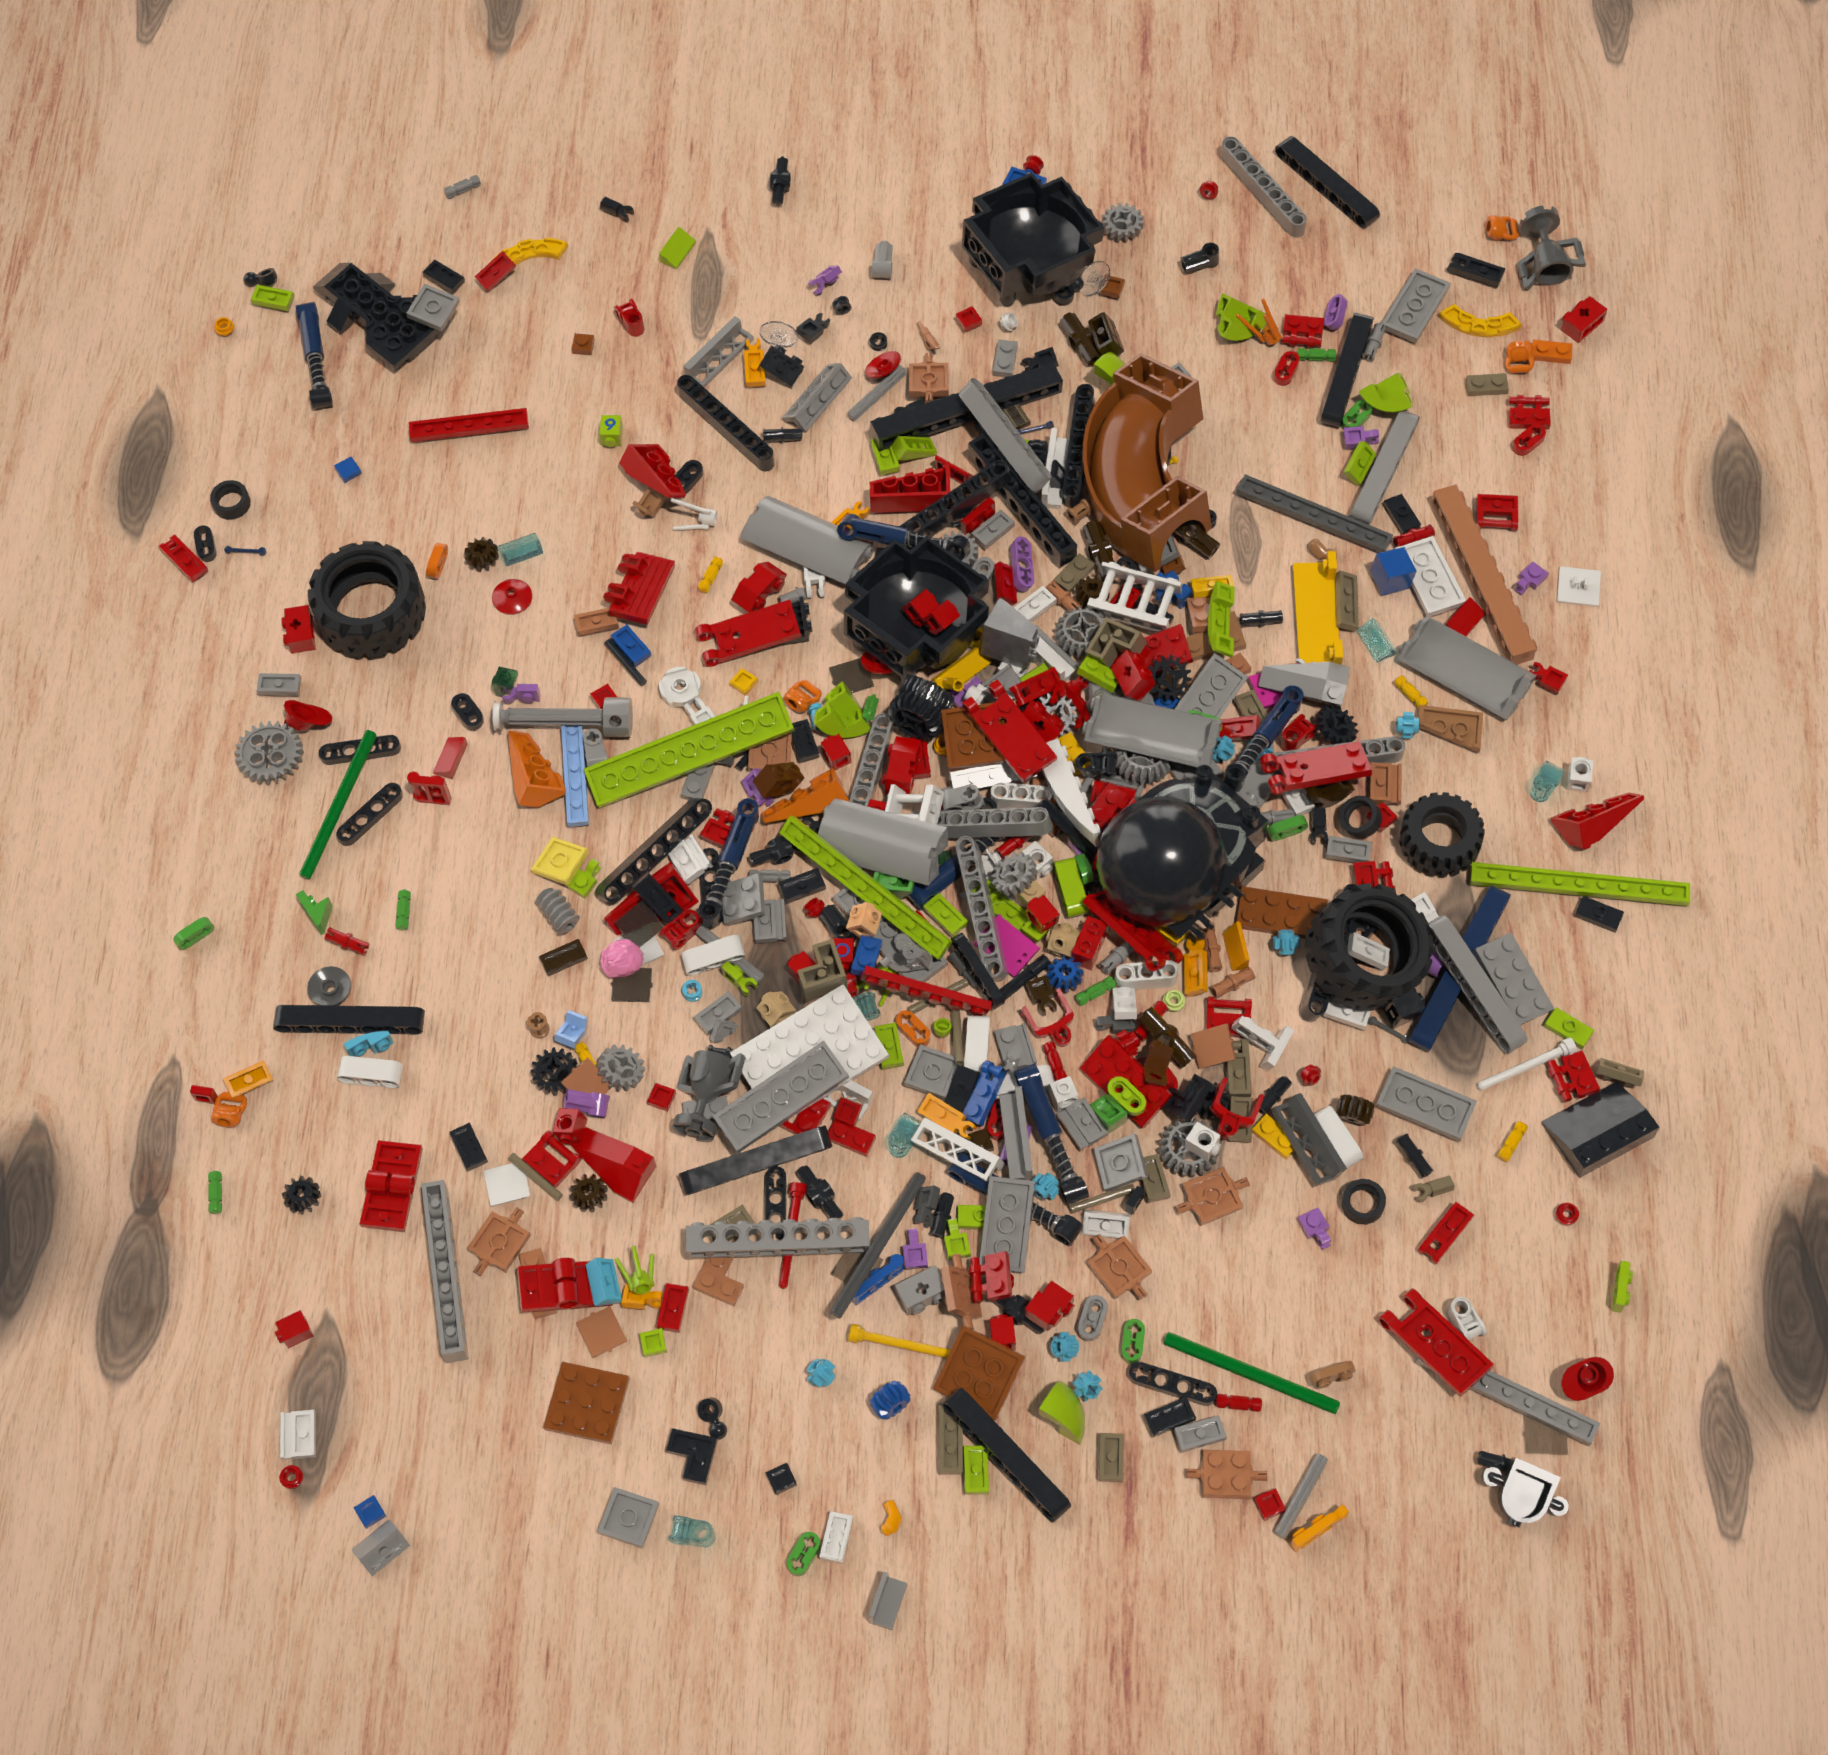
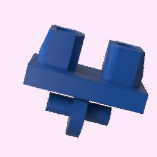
M1173 570L1165 575L1162 572L1156 575L1166 579L1174 578L1179 581L1178 575ZM1184 583L1181 595L1173 593L1170 604L1173 601L1180 610L1185 607V600L1191 595V588ZM1156 588L1155 592L1158 595L1155 600L1158 604H1161L1165 590Z

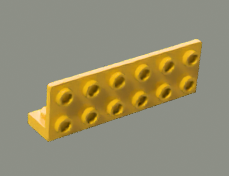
M1328 551L1327 557L1323 559V562L1293 563L1298 657L1304 660L1305 663H1311L1312 661L1315 663L1333 662L1342 665L1343 644L1342 639H1339V627H1337L1336 551Z

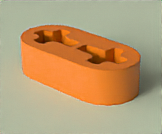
M436 543L434 545L426 568L427 577L435 579L440 577L448 555L447 544Z
M911 1011L899 1012L896 1017L898 1030L914 1046L919 1047L920 1044L927 1046L930 1043L929 1029ZM902 1019H910V1025L912 1027H910L907 1023H904L902 1025ZM915 1031H917L920 1035L924 1034L925 1039H917V1034Z

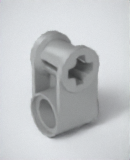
M597 729L587 730L583 735L587 767L607 760L606 749H604L601 732Z
M967 784L943 791L944 798L942 804L944 811L980 809L984 804L983 796L974 784Z

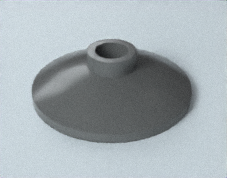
M334 966L324 967L317 970L309 979L307 986L308 994L317 1005L336 1006L348 997L351 990V980L348 974L341 968ZM329 988H334L333 991L327 992Z

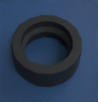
M223 481L216 485L210 494V501L215 513L223 519L231 520L242 517L250 508L251 499L246 487L238 481ZM229 493L241 494L242 498L236 505L231 507L219 505V501L223 496Z
M1354 796L1342 805L1339 811V821L1350 836L1367 838L1379 829L1382 823V813L1371 798ZM1361 806L1369 807L1372 811L1369 822L1360 828L1352 827L1349 823L1352 812Z
M1358 1179L1351 1182L1346 1187L1342 1197V1209L1349 1220L1357 1224L1367 1225L1374 1223L1381 1217L1386 1206V1195L1383 1188L1370 1179ZM1359 1190L1371 1192L1377 1199L1375 1210L1370 1213L1356 1211L1350 1203L1352 1194Z

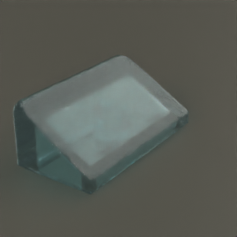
M536 533L498 546L506 566L543 554V549Z
M1374 618L1357 629V632L1377 663L1398 653L1380 623Z

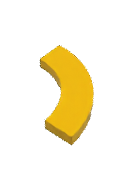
M555 238L527 239L517 242V245L509 249L505 248L502 251L517 265L525 260L537 257L560 260L569 246L568 242Z
M1455 303L1439 312L1438 315L1450 327L1462 333L1478 337L1508 335L1520 330L1522 324L1511 312L1482 319L1465 312Z

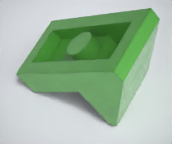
M875 871L873 879L891 893H894L899 899L913 892L915 883L913 881Z
M304 890L298 892L296 896L299 903L320 935L324 934L333 908L329 897L316 903L312 895L307 896Z
M1108 1094L1090 1104L1108 1131V1134L1124 1125L1127 1121L1126 1111Z

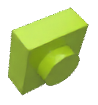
M662 1328L640 1333L644 1357L667 1353Z

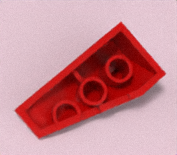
M628 444L619 464L629 476L668 498H685L686 496L680 480L674 476L676 473L675 469L670 467L669 463L671 460L659 444Z
M1630 792L1605 799V804H1588L1586 809L1575 812V809L1565 811L1551 817V822L1569 845L1576 846L1579 849H1587L1591 847V844L1600 841L1644 800V795Z
M669 862L652 875L684 910H688L699 902L672 862ZM636 891L632 892L604 917L616 935L641 928L642 925L654 921L655 923L662 921V918ZM672 908L667 914L670 916L675 910Z

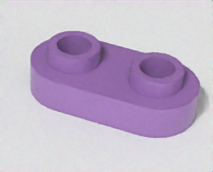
M1341 294L1333 296L1327 305L1324 325L1330 330L1338 329L1343 324L1348 301Z

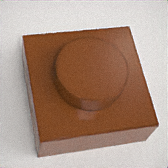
M1106 275L1101 288V295L1119 299L1125 285V279Z
M575 333L572 354L592 355L595 341L594 335Z
M1181 554L1178 558L1162 566L1165 574L1172 570L1178 574L1186 569Z

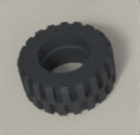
M1435 792L1430 793L1429 797L1426 795L1420 797L1418 802L1414 801L1410 805L1403 818L1399 837L1403 856H1408L1407 861L1412 866L1415 864L1418 871H1427L1430 876L1440 874V877H1447L1450 873L1452 876L1460 873V870L1466 871L1470 868V864L1476 861L1485 834L1483 829L1484 822L1479 817L1480 813L1477 808L1472 809V803L1468 800L1464 802L1461 800V796L1456 794L1455 797L1450 796L1447 792H1443L1442 795H1438ZM1434 823L1446 824L1458 832L1461 841L1452 846H1439L1430 842L1423 834L1422 829Z

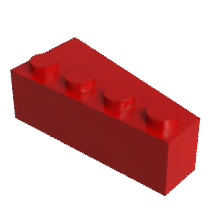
M942 465V468L936 470L928 468L925 469V472L918 474L913 472L906 473L904 477L900 478L892 476L870 481V512H914L924 510L951 491L950 465Z

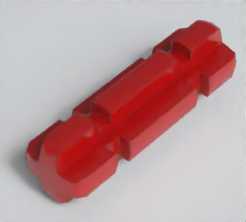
M1051 1041L1044 1044V1051L1052 1073H1054V1079L1057 1081L1066 1078L1067 1075L1063 1069L1059 1053L1056 1050L1055 1042Z
M1218 1394L1216 1406L1218 1408H1226L1228 1406L1229 1409L1247 1411L1251 1409V1411L1260 1412L1262 1409V1399L1256 1397L1249 1399L1247 1396L1237 1395L1227 1397V1394Z

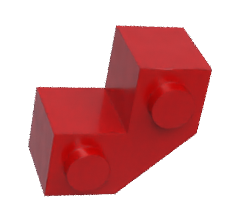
M769 561L758 563L753 568L754 573L748 579L744 577L739 582L731 599L748 612L764 608L768 594L779 592L785 584L784 580L787 574Z
M927 589L916 595L902 607L903 611L915 625L919 627L924 625L929 628V632L935 635L961 616L956 606L949 600L939 605L935 596Z
M896 736L894 743L889 745L888 756H890L888 770L887 773H884L882 785L885 786V795L889 794L891 784H895L905 791L906 794L912 793L915 769L920 757L921 740Z
M1051 1280L1042 1293L1038 1291L1025 1308V1317L1048 1332L1051 1328L1057 1326L1064 1315L1068 1317L1075 1307L1073 1304L1074 1295Z

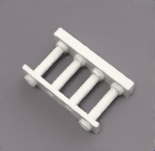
M1102 562V572L1106 575L1099 597L1096 599L1089 598L1088 610L1096 609V614L1103 612L1104 618L1107 617L1155 632L1168 629L1169 619L1165 615L1173 593L1181 595L1182 583L1174 578L1166 579L1125 568L1115 562ZM1114 577L1126 580L1119 601L1116 604L1106 601ZM1134 582L1146 585L1139 606L1135 610L1126 607ZM1153 588L1165 590L1158 613L1155 615L1146 613Z
M891 784L885 811L937 825L944 792L935 785H926L924 794H906L898 786ZM903 803H922L920 813L901 814Z

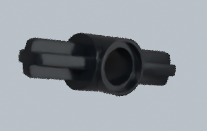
M784 156L777 159L776 169L770 173V189L773 191L772 203L776 204V206L783 204L784 193L790 190L791 175L787 170L788 159L784 158Z
M781 836L770 840L767 843V848L750 853L749 858L753 865L769 860L772 863L775 862V864H783L791 860L793 853L800 851V849Z
M807 1165L800 1167L797 1174L804 1184L807 1185L805 1192H807L806 1196L815 1208H823L829 1218L841 1219L843 1213L834 1202L835 1193L825 1179H817Z
M1017 1294L1016 1296L1013 1295L1009 1298L994 1301L1003 1308L1002 1313L1008 1317L1013 1316L1015 1325L1019 1326L1025 1323L1039 1334L1045 1331L1025 1317V1308L1029 1301L1023 1296Z

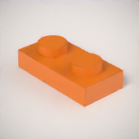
M1533 339L1532 345L1535 361L1571 364L1573 343Z

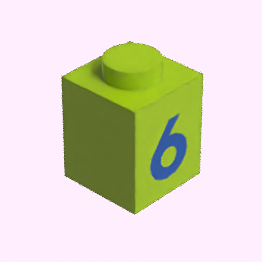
M601 415L599 433L601 445L607 447L621 446L623 434L621 415Z

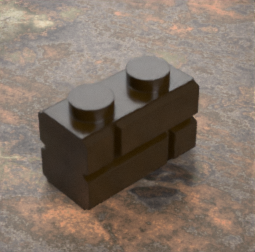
M1101 312L1088 321L1097 349L1102 355L1112 352L1118 356L1124 352L1115 323L1105 312Z

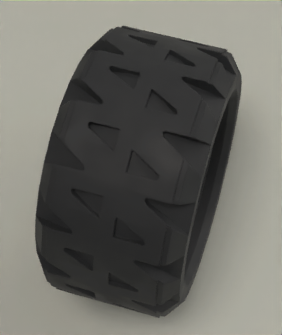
M362 541L363 544L360 545L351 543L342 546L337 553L328 554L320 562L321 568L314 570L309 581L311 589H308V602L322 637H325L326 642L336 651L343 649L344 654L347 656L361 658L363 655H367L368 658L385 656L391 650L394 653L407 644L408 638H414L421 628V620L425 618V596L415 567L406 555H403L399 549L388 544L383 546L376 541ZM383 582L398 590L390 606L375 616L352 618L337 611L342 597L359 584Z
M1371 883L1355 885L1350 890L1346 889L1315 915L1310 923L1312 927L1306 933L1305 947L1309 949V953L1306 954V960L1310 972L1317 975L1316 983L1326 994H1333V1000L1346 1007L1355 1006L1356 1010L1372 1011L1378 1008L1383 1009L1392 999L1409 993L1422 982V979L1428 974L1433 961L1431 959L1434 953L1433 936L1428 935L1430 927L1423 912L1418 913L1416 904L1405 894L1397 895L1394 888L1382 884L1372 887ZM1360 919L1370 922L1386 935L1394 953V966L1391 975L1380 976L1369 973L1354 962L1347 951L1344 941V928L1347 920Z

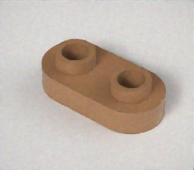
M1345 1361L1315 1371L1309 1375L1312 1386H1318L1319 1389L1331 1385L1333 1381L1340 1380V1382L1351 1379L1356 1369L1352 1361Z

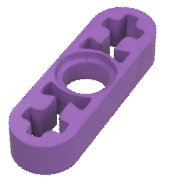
M1020 536L1010 545L1013 582L1019 591L1026 592L1034 584L1032 550L1029 540ZM1018 560L1023 561L1026 564V568L1021 567Z

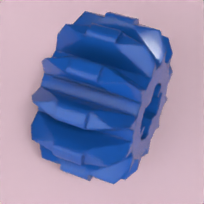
M1063 955L1061 961L1055 958L1053 964L1048 965L1049 972L1046 976L1050 980L1051 987L1056 986V989H1064L1067 994L1069 988L1075 991L1077 985L1082 984L1081 977L1084 975V971L1080 969V962L1074 963L1073 957L1066 960Z
M895 1380L880 1387V1390L874 1393L870 1402L876 1415H879L881 1419L887 1420L901 1413L911 1399L908 1389L900 1381L897 1382Z

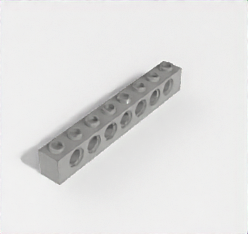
M444 1180L423 1183L421 1185L441 1355L445 1363L468 1360L448 1188Z
M854 1217L846 1221H841L840 1218H830L827 1221L806 1219L805 1222L787 1219L783 1220L782 1223L762 1220L759 1223L750 1224L749 1221H738L736 1224L715 1222L714 1225H704V1223L695 1222L691 1226H686L687 1259L866 1253L870 1247L869 1220H864L862 1217ZM843 1231H849L852 1236L845 1239L840 1234ZM801 1232L806 1234L807 1237L804 1240H798L794 1236ZM820 1232H827L829 1237L827 1239H820L817 1235ZM780 1233L784 1238L780 1241H775L772 1239V1236ZM752 1234H758L761 1236V1239L753 1242L749 1237ZM708 1235L715 1237V1241L712 1243H706L703 1239ZM729 1235H736L738 1240L736 1242H728L726 1238Z

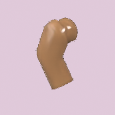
M1318 539L1310 541L1309 549L1318 559H1326L1328 551H1336L1337 559V549H1326Z

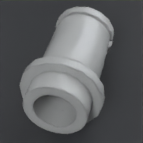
M795 587L796 590L780 595L779 598L781 602L790 599L791 603L799 602V596H803V599H806V595L802 587Z

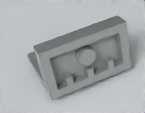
M1254 764L1250 766L1251 770H1249L1248 776L1244 781L1243 788L1236 793L1250 805H1254L1260 810L1272 794L1268 786V780L1272 775L1263 772L1262 768Z

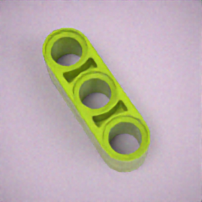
M1075 857L1054 861V873L1067 918L1088 914L1089 909L1083 903L1086 894Z

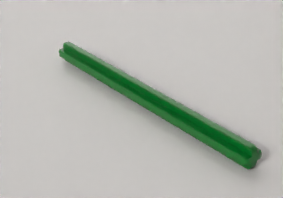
M371 730L365 731L299 872L302 878L311 879L377 737L376 733Z
M1168 1332L1166 1334L1164 1344L1333 1414H1336L1339 1409L1340 1402L1338 1400L1174 1333Z

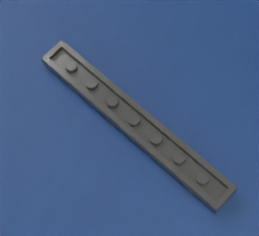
M1246 474L1236 489V494L1379 553L1385 552L1393 539V534Z

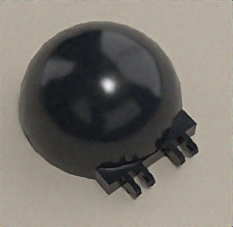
M1165 796L1141 799L1123 808L1112 818L1102 833L1097 848L1096 860L1099 882L1106 897L1116 909L1134 921L1149 926L1168 927L1180 938L1190 930L1203 940L1206 937L1204 932L1194 923L1199 920L1210 930L1215 927L1203 915L1211 904L1219 898L1230 908L1235 905L1233 900L1223 893L1226 888L1239 898L1244 895L1232 883L1240 871L1228 862L1224 839L1217 825L1204 811L1190 802L1176 797Z

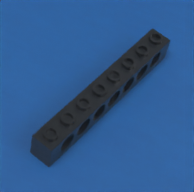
M984 433L968 443V455L980 471L998 460L1007 463L1012 479L997 492L1059 567L1072 561L1077 556L1076 542L1037 495L1025 484L987 435ZM1001 471V472H999L997 475H1001V474H1003L1005 471Z

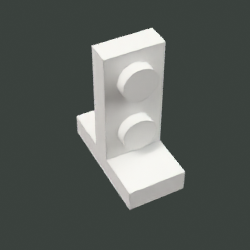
M1244 1016L1235 1020L1231 1029L1267 1052L1259 1066L1265 1071L1270 1070L1276 1065L1294 1032L1292 1028L1286 1026L1274 1037L1271 1031L1260 1028L1254 1020Z

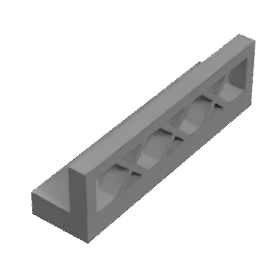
M734 316L683 366L684 374L692 376L705 388L746 348V340L749 339L751 343L754 340V336L742 329L741 320ZM739 334L746 338L743 342H734V339ZM733 348L731 354L722 355L724 349ZM712 361H720L717 367H709ZM707 373V377L703 381L696 378L698 374Z
M841 363L827 364L782 416L783 421L794 422L798 428L802 429V432H806L852 379Z
M1022 1086L1015 1087V1093L999 1095L1009 1178L1032 1180L1033 1170Z

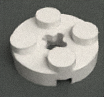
M686 667L669 669L659 682L660 694L670 707H683L687 703L691 704L695 702L694 699L699 697L701 692L699 676L694 671L687 670ZM680 683L682 686H685L682 690L675 689L677 684Z

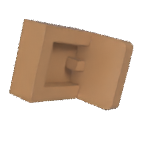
M648 487L639 502L634 500L632 504L637 507L635 511L646 517L648 514L655 517L667 497Z

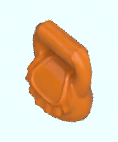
M1488 216L1486 232L1490 238L1496 241L1501 239L1515 240L1519 237L1517 220L1509 216ZM1507 222L1510 223L1511 235L1508 234Z
M1514 341L1508 344L1505 367L1509 373H1526L1532 370L1535 361L1533 356L1534 348L1531 342ZM1529 361V364L1510 366L1511 362Z
M801 680L789 688L783 699L792 710L801 713L808 710L811 704L818 702L822 693L820 689L809 681ZM802 686L815 697H810V695H807L805 692L802 691V689H799V687Z
M229 1092L221 1093L215 1099L211 1121L223 1127L237 1126L241 1121V1114L247 1106V1098L244 1094L231 1098ZM225 1100L241 1103V1105L236 1106L228 1105L225 1103L221 1104V1101Z

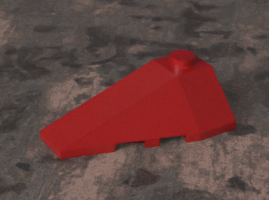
M585 1127L581 1143L569 1144L595 1171L599 1178L604 1180L613 1193L631 1203H634L657 1167L654 1157L650 1154Z

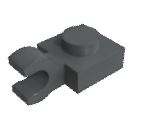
M1111 1010V1016H1099L1096 1018L1097 1031L1112 1028L1114 1034L1124 1029L1126 1032H1134L1136 1029L1134 1019L1115 1020L1114 1010Z
M935 1185L920 1187L914 1207L918 1211L915 1223H924L925 1228L933 1226L934 1218L931 1210H936L940 1188Z

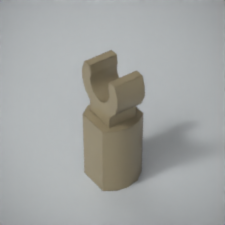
M1449 1175L1429 1181L1426 1185L1423 1183L1415 1184L1412 1190L1413 1192L1417 1190L1422 1191L1423 1195L1417 1197V1202H1424L1428 1196H1438L1453 1191L1455 1187Z

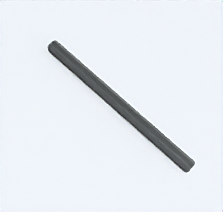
M916 1172L833 1305L831 1309L832 1316L838 1319L842 1318L915 1199L920 1187L924 1184L926 1177L923 1174Z

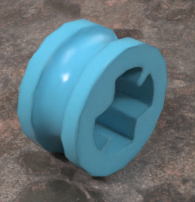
M688 980L683 984L682 992L687 1001L695 1002L702 997V987L698 981ZM692 987H695L696 993L692 992V994H689L688 989L691 988L692 990Z

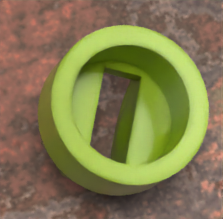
M945 1018L937 1019L934 1022V1033L940 1038L947 1037L951 1032V1022Z

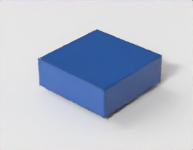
M352 456L334 465L335 470L344 483L362 474Z
M375 1495L353 1507L366 1529L386 1517Z

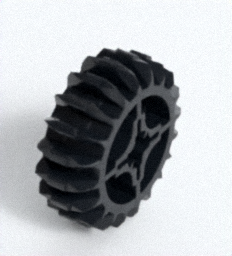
M907 675L899 689L900 693L904 691H913L915 694L920 693L921 696L927 697L929 701H933V705L938 706V711L940 712L941 710L952 709L955 701L954 697L947 690L916 675Z
M904 691L896 695L890 703L889 719L894 722L893 726L898 727L899 731L905 733V736L908 735L911 738L922 739L927 742L929 739L932 740L936 737L943 725L942 713L938 711L939 707L934 706L933 701H929L927 697L921 696L920 693L915 694L913 691Z

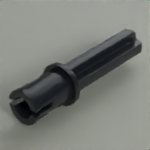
M1042 954L1030 965H1025V970L999 989L1004 1000L1023 987L1026 982L1033 978L1037 979L1038 975L1048 968L1051 961L1045 954Z

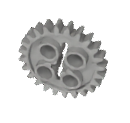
M268 721L267 726L260 722V728L252 726V732L245 730L246 738L239 737L241 743L236 744L237 751H234L238 768L246 778L250 777L252 782L257 779L259 784L266 780L269 785L271 779H274L276 783L279 782V777L286 780V773L293 775L292 768H299L297 762L303 760L301 754H304L303 744L298 733H295L293 728H288L286 723L281 727L279 721L274 726L271 724V721Z

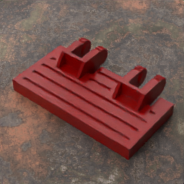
M636 552L635 555L626 553L622 556L623 563H620L617 567L619 572L626 574L622 583H610L607 588L609 592H606L603 598L606 602L611 603L609 608L610 616L648 625L675 568V561L641 552Z

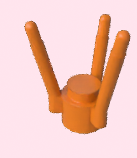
M1265 299L1261 300L1266 312L1263 317L1267 323V326L1262 329L1263 334L1239 314H1236V318L1258 336L1262 343L1266 341L1268 345H1273L1282 338Z

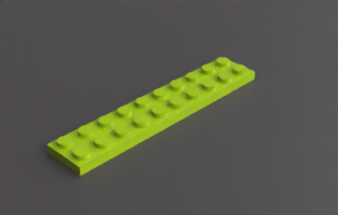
M776 692L584 768V772L598 808H602L795 730L781 694Z

